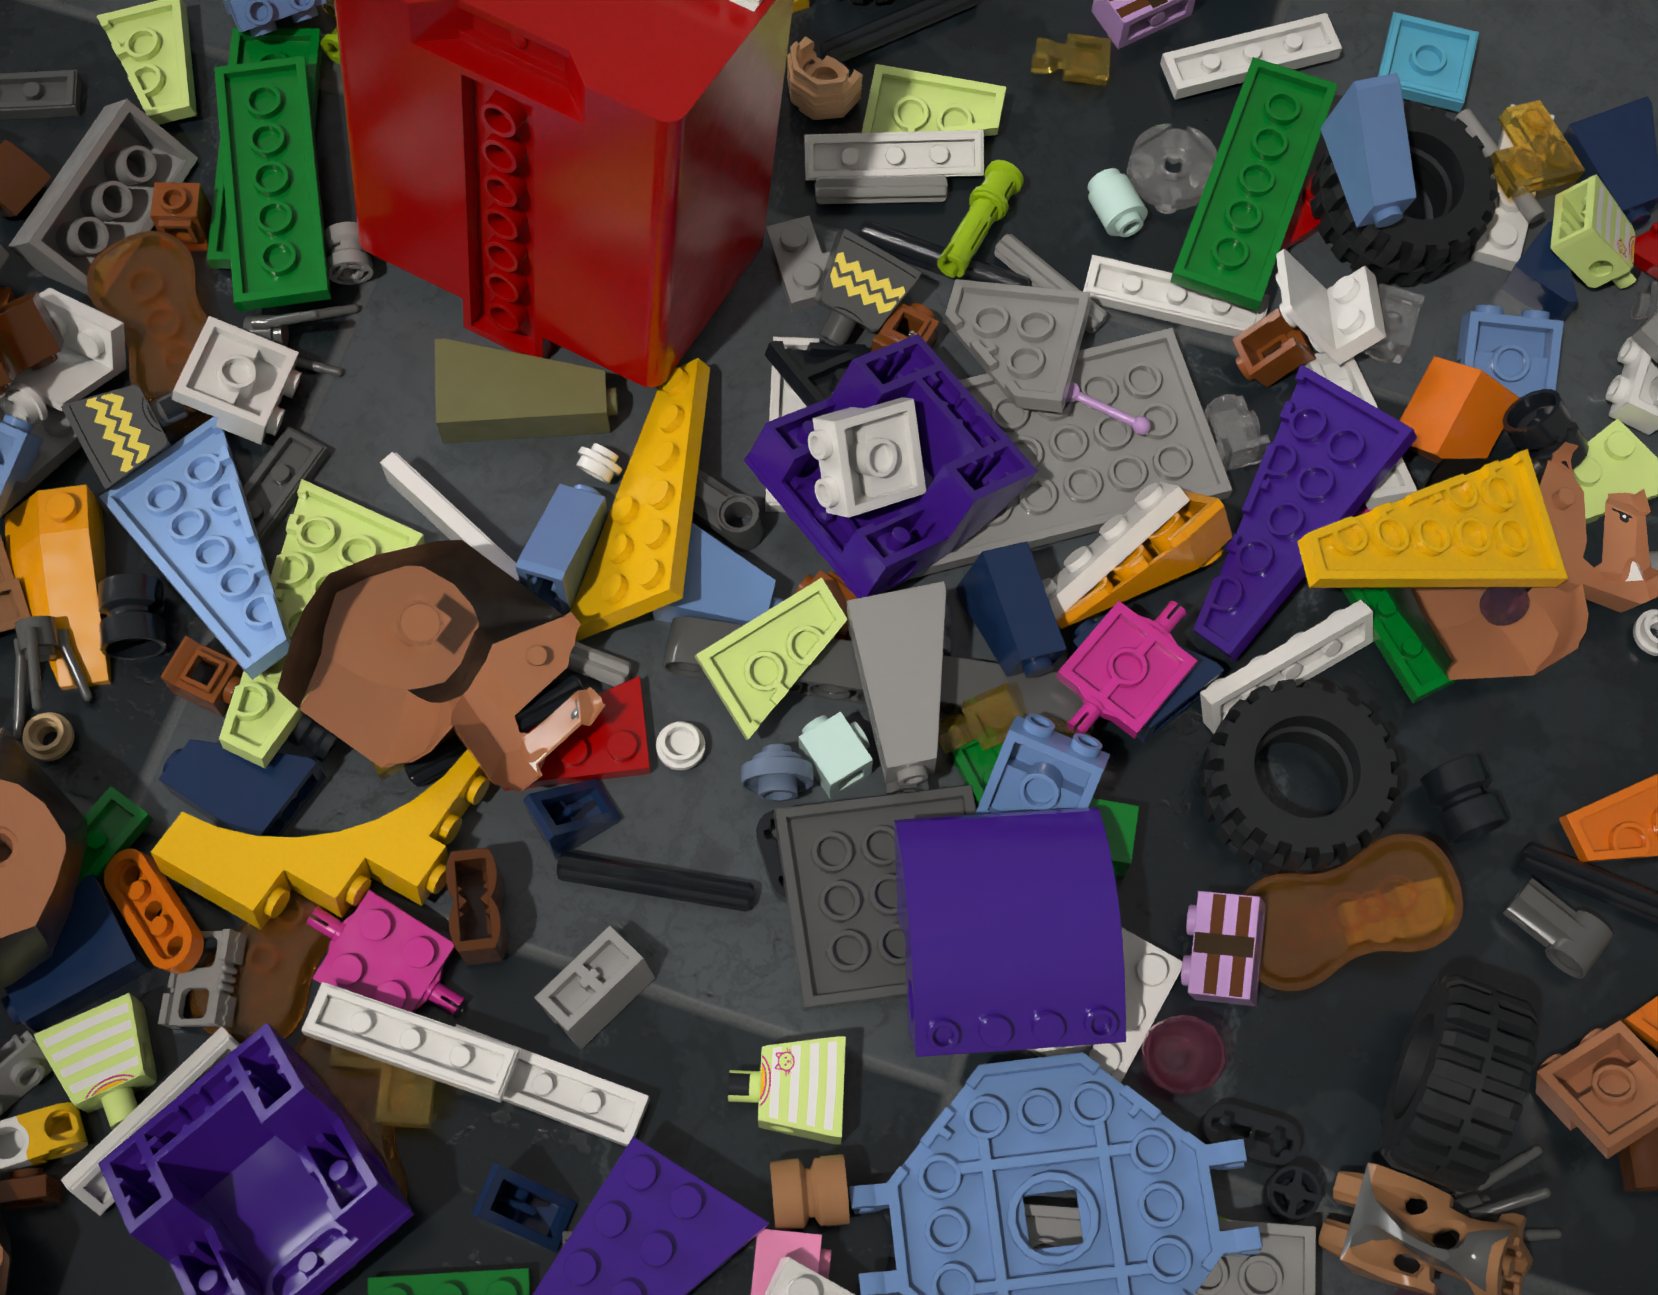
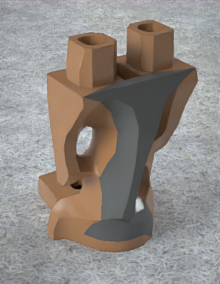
M1368 1163L1365 1174L1345 1171L1338 1172L1333 1188V1199L1339 1204L1355 1209L1350 1225L1327 1218L1323 1222L1318 1244L1326 1252L1340 1258V1261L1352 1273L1399 1288L1427 1295H1436L1438 1287L1433 1283L1434 1272L1437 1270L1467 1284L1472 1289L1474 1295H1521L1523 1282L1533 1262V1257L1523 1241L1526 1223L1525 1216L1516 1213L1501 1214L1498 1222L1469 1218L1453 1209L1454 1198L1450 1194L1426 1182L1378 1164ZM1411 1198L1423 1199L1427 1202L1428 1208L1421 1214L1412 1215L1407 1212L1406 1203ZM1454 1230L1460 1235L1458 1243L1451 1249L1437 1248L1433 1244L1435 1237L1448 1231ZM1399 1254H1407L1419 1262L1420 1268L1413 1274L1401 1271L1395 1266L1394 1259Z

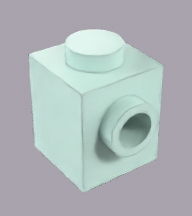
M839 712L829 719L826 715L819 716L802 729L803 734L799 736V753L804 760H808L813 764V774L829 799H832L872 774L873 759L866 750L870 747L865 733L855 721L849 724L843 714Z

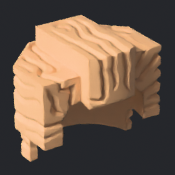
M805 36L800 43L795 41L790 47V53L787 55V80L791 103L796 105L800 112L812 120L843 118L861 99L863 75L854 69V72L849 77V70L835 58L828 55L823 60L817 58L813 50L814 42Z

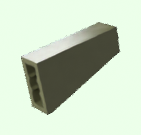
M445 338L434 339L436 425L443 444L611 433L610 416L618 415V397L616 387L608 388L605 370Z

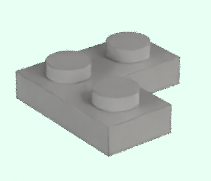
M810 216L766 226L768 243L791 312L819 305L814 300L830 252H821Z

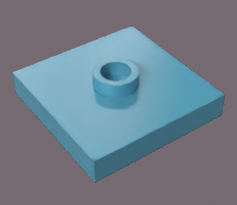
M1393 12L1377 77L1397 73L1403 99L1460 112L1465 102L1479 32Z

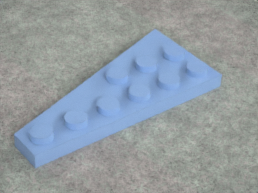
M212 417L103 493L99 498L253 680L287 655L291 641L226 432L216 427L217 417Z

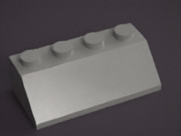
M128 99L107 105L100 112L8 248L46 277L100 301L104 300L154 226L150 217L154 182L182 183L198 160V157Z

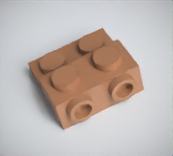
M1619 1020L1605 1030L1597 1028L1591 1031L1582 1039L1579 1046L1564 1055L1555 1054L1545 1060L1537 1071L1536 1094L1570 1131L1578 1127L1605 1158L1608 1159L1658 1127V1058Z

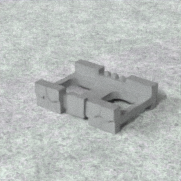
M232 929L201 931L204 939H217L215 961L210 967L192 968L182 974L170 973L168 981L170 993H163L158 1024L170 1029L216 1026L219 1028L223 1026L225 1029H232L237 998L230 996L229 993L234 992V987L231 984L236 982L235 977L232 976L237 973L234 965H242L246 934ZM208 989L209 999L206 1014L202 1018L184 1019L183 1012L187 993L190 990Z

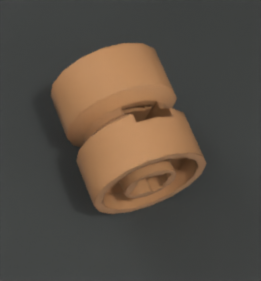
M844 1154L814 1158L810 1168H805L799 1158L770 1161L775 1230L805 1229L809 1218L815 1217L820 1226L850 1224Z

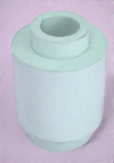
M1116 168L1106 169L1096 174L1088 183L1087 188L1090 192L1088 199L1110 236L1129 237L1137 233L1142 228L1148 211L1128 176L1121 174Z

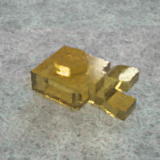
M1068 33L1065 44L1049 39L1037 38L1036 52L1033 53L1031 60V73L1048 74L1057 69H1063L1062 80L1106 86L1110 68L1111 39Z
M1008 682L963 701L962 711L964 715L957 714L939 720L941 732H938V741L945 754L975 739H978L983 751L1004 743L1016 715L1026 718Z

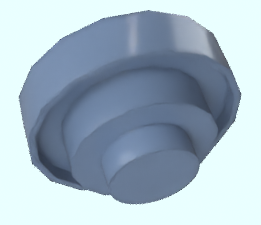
M766 745L762 747L761 753L754 755L751 761L741 766L742 788L758 793V798L764 801L782 802L797 798L798 792L807 790L814 785L813 764L808 760L801 759V755L792 752V748L789 745Z

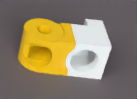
M72 1102L59 1103L0 1120V1181L10 1179L11 1171L33 1168L47 1163V1160L68 1156L84 1149L88 1145L79 1108L74 1106Z

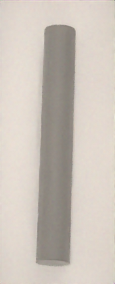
M1469 108L1461 111L1455 117V120L1459 118L1468 126L1465 129L1472 138L1477 135L1485 147L1482 153L1484 157L1490 156L1495 169L1494 175L1529 223H1534L1541 219L1546 213L1476 116Z

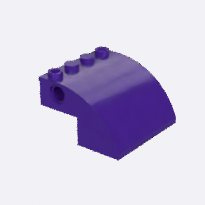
M919 334L852 359L830 398L765 423L752 449L744 459V462L757 476L760 483L768 489L786 511L789 518L796 523L815 546L817 552L825 558L844 581L847 588L857 598L881 594L935 564L993 519L1038 473V470ZM902 397L914 399L926 485L925 494L849 518L826 513V508L818 502L815 494V483L821 479L819 460L812 456L808 447V436L810 432L814 431L813 418L850 407L867 408Z
M1097 807L894 820L897 918L905 937L908 1033L916 1057L1126 1042L1125 968L1120 909L1110 847L1104 823Z
M268 1022L98 1163L129 1234L170 1262L184 1295H320L346 1272L353 1269L362 1258L389 1235L395 1233L403 1223L414 1215L385 1164L352 1117L312 1068Z

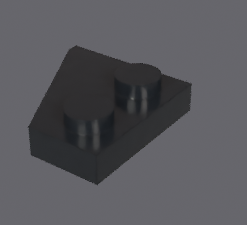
M773 341L768 344L764 355L806 406H810L830 398L852 359L871 351L865 344L833 346L828 343L810 342L807 350L785 349L783 341Z

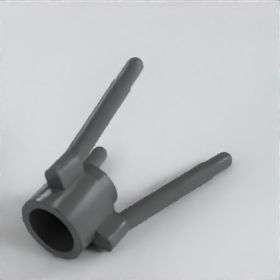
M351 304L278 316H246L243 330L287 347L289 342V324L357 313L359 306ZM301 357L297 358L295 367L338 377L343 374V370L339 367Z
M34 616L15 622L17 638L13 640L16 654L13 736L15 739H21L24 732L27 662L31 702L34 710L39 711L42 708L40 662L55 659L57 657L56 649L61 650L84 701H91L93 697L71 647L68 629L58 630L54 616Z
M1536 1145L1491 1171L1487 1182L1484 1185H1480L1476 1190L1463 1193L1456 1190L1450 1191L1451 1196L1454 1198L1453 1209L1472 1219L1498 1222L1497 1214L1549 1198L1551 1191L1546 1187L1493 1203L1488 1195H1477L1543 1153L1542 1147ZM1557 1228L1524 1229L1523 1241L1560 1239L1562 1232ZM1451 1230L1452 1236L1458 1242L1460 1235L1458 1232Z

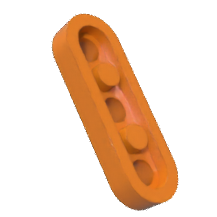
M124 849L118 852L108 863L104 872V885L115 905L154 966L173 974H182L191 970L200 960L204 949V938L200 929L151 856L136 849Z

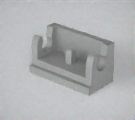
M609 926L534 998L556 1025L559 1024L568 1037L582 1050L655 977L645 959Z

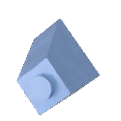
M1397 73L1354 81L1320 128L1356 227L1375 224L1377 228H1383L1395 224L1403 218V213L1417 197L1401 84Z
M559 484L515 566L520 583L561 614L566 615L572 609L607 520L608 509L605 496H601L597 490L586 485L579 484L573 488Z
M692 523L683 599L653 610V617L655 620L670 623L673 618L687 616L745 625L784 600L776 598L775 579Z

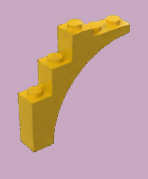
M467 749L441 779L414 800L376 820L339 832L304 837L255 836L216 827L185 812H181L152 849L151 854L161 873L260 930L270 917L276 918L282 913L289 901L291 889L341 918L351 905L357 906L361 903L370 889V878L422 906L431 893L438 894L445 886L446 865L449 858L446 845L451 843L459 832L462 825L461 817L470 804L477 805L483 799L488 790L490 780Z

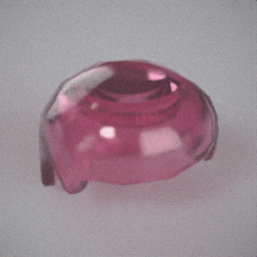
M1179 1015L1159 1021L1150 1028L1141 1046L1143 1069L1155 1086L1172 1094L1188 1095L1212 1087L1217 1082L1226 1065L1225 1043L1213 1025L1194 1016Z

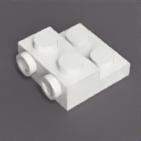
M209 316L176 383L172 400L217 417V428L261 445L266 433L275 436L278 432L285 414V409L278 407L283 395L292 399L302 375V372L295 370L299 352Z
M1629 337L1622 345L1617 358L1618 362L1624 364L1622 374L1613 379L1606 392V400L1612 402L1609 416L1614 419L1618 418L1622 423L1647 435H1651L1658 430V363Z
M902 397L867 408L850 407L813 418L814 431L810 432L808 436V447L812 456L819 460L821 479L815 483V494L818 502L826 508V513L849 518L925 494L926 485L914 399Z

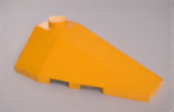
M87 484L39 490L5 516L6 554L14 578H19L31 617L54 616L58 630L68 629L71 647L88 686L111 684L110 657L103 655L100 651L99 624L102 619L107 617V615L98 611L97 589L99 582L106 578L103 507ZM56 649L57 657L49 660L59 687L62 690L78 688L61 650Z
M1182 490L1190 501L1056 620L1058 627L1063 629L1113 607L1118 601L1122 603L1190 573L1199 567H1205L1213 563L1222 554V546L1233 538L1223 503L1219 498Z

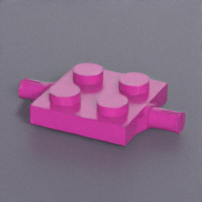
M1120 601L1113 606L1060 668L1056 679L1076 693L1083 703V706L1072 719L1066 723L1072 732L1078 726L1075 734H1085L1100 716L1112 721L1132 738L1135 739L1193 670L1198 661L1179 647L1170 634L1179 621L1186 616V611L1182 606L1174 613L1178 603L1170 601L1154 621L1137 615Z
M372 890L367 892L356 911L343 922L321 909L320 906H317L312 914L328 923V926L314 917L308 918L306 925L332 939L327 956L313 976V979L319 983L325 982L412 1013L429 1000L454 1016L459 1007L444 999L443 996L459 1006L463 1004L464 996L459 995L440 983L444 965L455 949L452 940Z

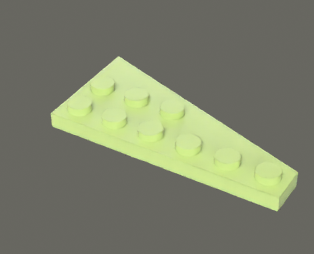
M301 479L297 491L298 501L294 514L289 516L286 526L287 536L281 554L276 557L270 576L290 641L304 608L328 574L374 555L425 544L424 534ZM287 655L253 680L245 671L243 672L240 684L235 686L219 737L223 749L265 769L305 714L277 689Z

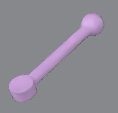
M1070 383L1066 402L1077 400L1132 426L1133 431L1138 435H1144L1149 432L1151 425L1146 417L1135 418L1080 392L1079 386L1076 383Z

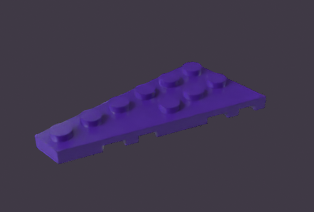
M1302 364L1295 377L1297 385L1290 402H1285L1280 414L1282 422L1275 439L1266 448L1243 505L1242 511L1244 515L1237 533H1232L1233 538L1229 540L1226 547L1228 555L1219 576L1213 579L1193 628L1199 638L1234 662L1306 575L1297 541L1308 532L1354 516L1417 438L1413 428Z
M632 1137L533 1295H688L715 1270L717 1271L751 1239L765 1230L770 1223L635 1137Z

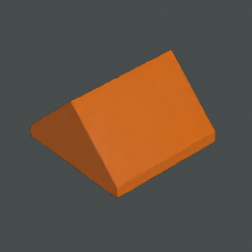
M1434 356L1399 420L1413 428L1417 436L1408 449L1437 464L1442 459L1487 458L1504 428L1502 420L1505 412L1519 397L1483 370Z

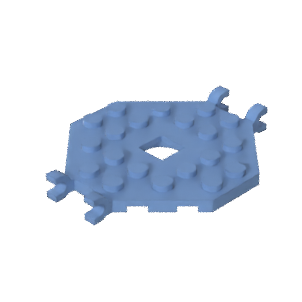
M1084 1052L978 1065L967 1079L962 1090L951 1104L945 1107L921 1138L916 1149L902 1167L899 1166L887 1183L849 1186L851 1207L855 1215L890 1208L896 1270L860 1273L861 1295H1195L1222 1256L1256 1255L1260 1253L1259 1250H1262L1259 1226L1220 1231L1210 1169L1229 1170L1244 1168V1163L1247 1162L1244 1140L1238 1139L1204 1144L1190 1132H1185L1161 1114V1110L1129 1086H1124L1100 1068V1064ZM1076 1191L1083 1243L1031 1249L1023 1197Z

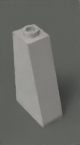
M944 581L847 601V625L885 783L898 781V784L901 786L914 785L925 781L928 778V774H933L935 771L938 750L946 604Z

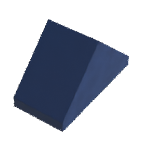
M1552 221L1547 223L1518 260L1501 289L1533 310L1549 312L1550 320L1565 322L1577 304L1578 297L1570 268L1551 249Z
M597 778L530 793L523 799L533 824L555 860L559 859L561 853L574 850L614 826L622 819Z
M493 1163L472 1215L485 1225L547 1250L557 1252L562 1240L563 1231L566 1230L577 1202L510 1169Z

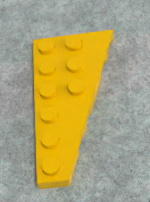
M699 358L676 367L667 380L658 387L570 611L581 624L576 633V642L683 599L710 367Z
M1528 449L1520 451L1499 462L1497 460L1486 464L1481 469L1464 475L1462 473L1415 491L1393 503L1389 501L1362 515L1350 516L1308 532L1297 541L1309 588L1557 587L1568 579Z

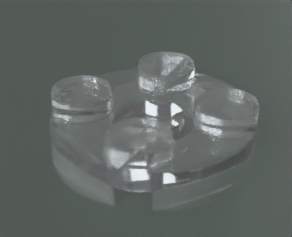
M1160 124L1151 127L1137 138L1129 158L1127 175L1138 195L1148 203L1153 204L1156 210L1164 214H1171L1178 209H1186L1199 203L1217 155V150L1210 139L1199 130L1187 126L1186 131L1172 129L1173 124ZM1168 160L1171 164L1180 162L1183 166L1179 173H1172L1165 169L1164 161Z

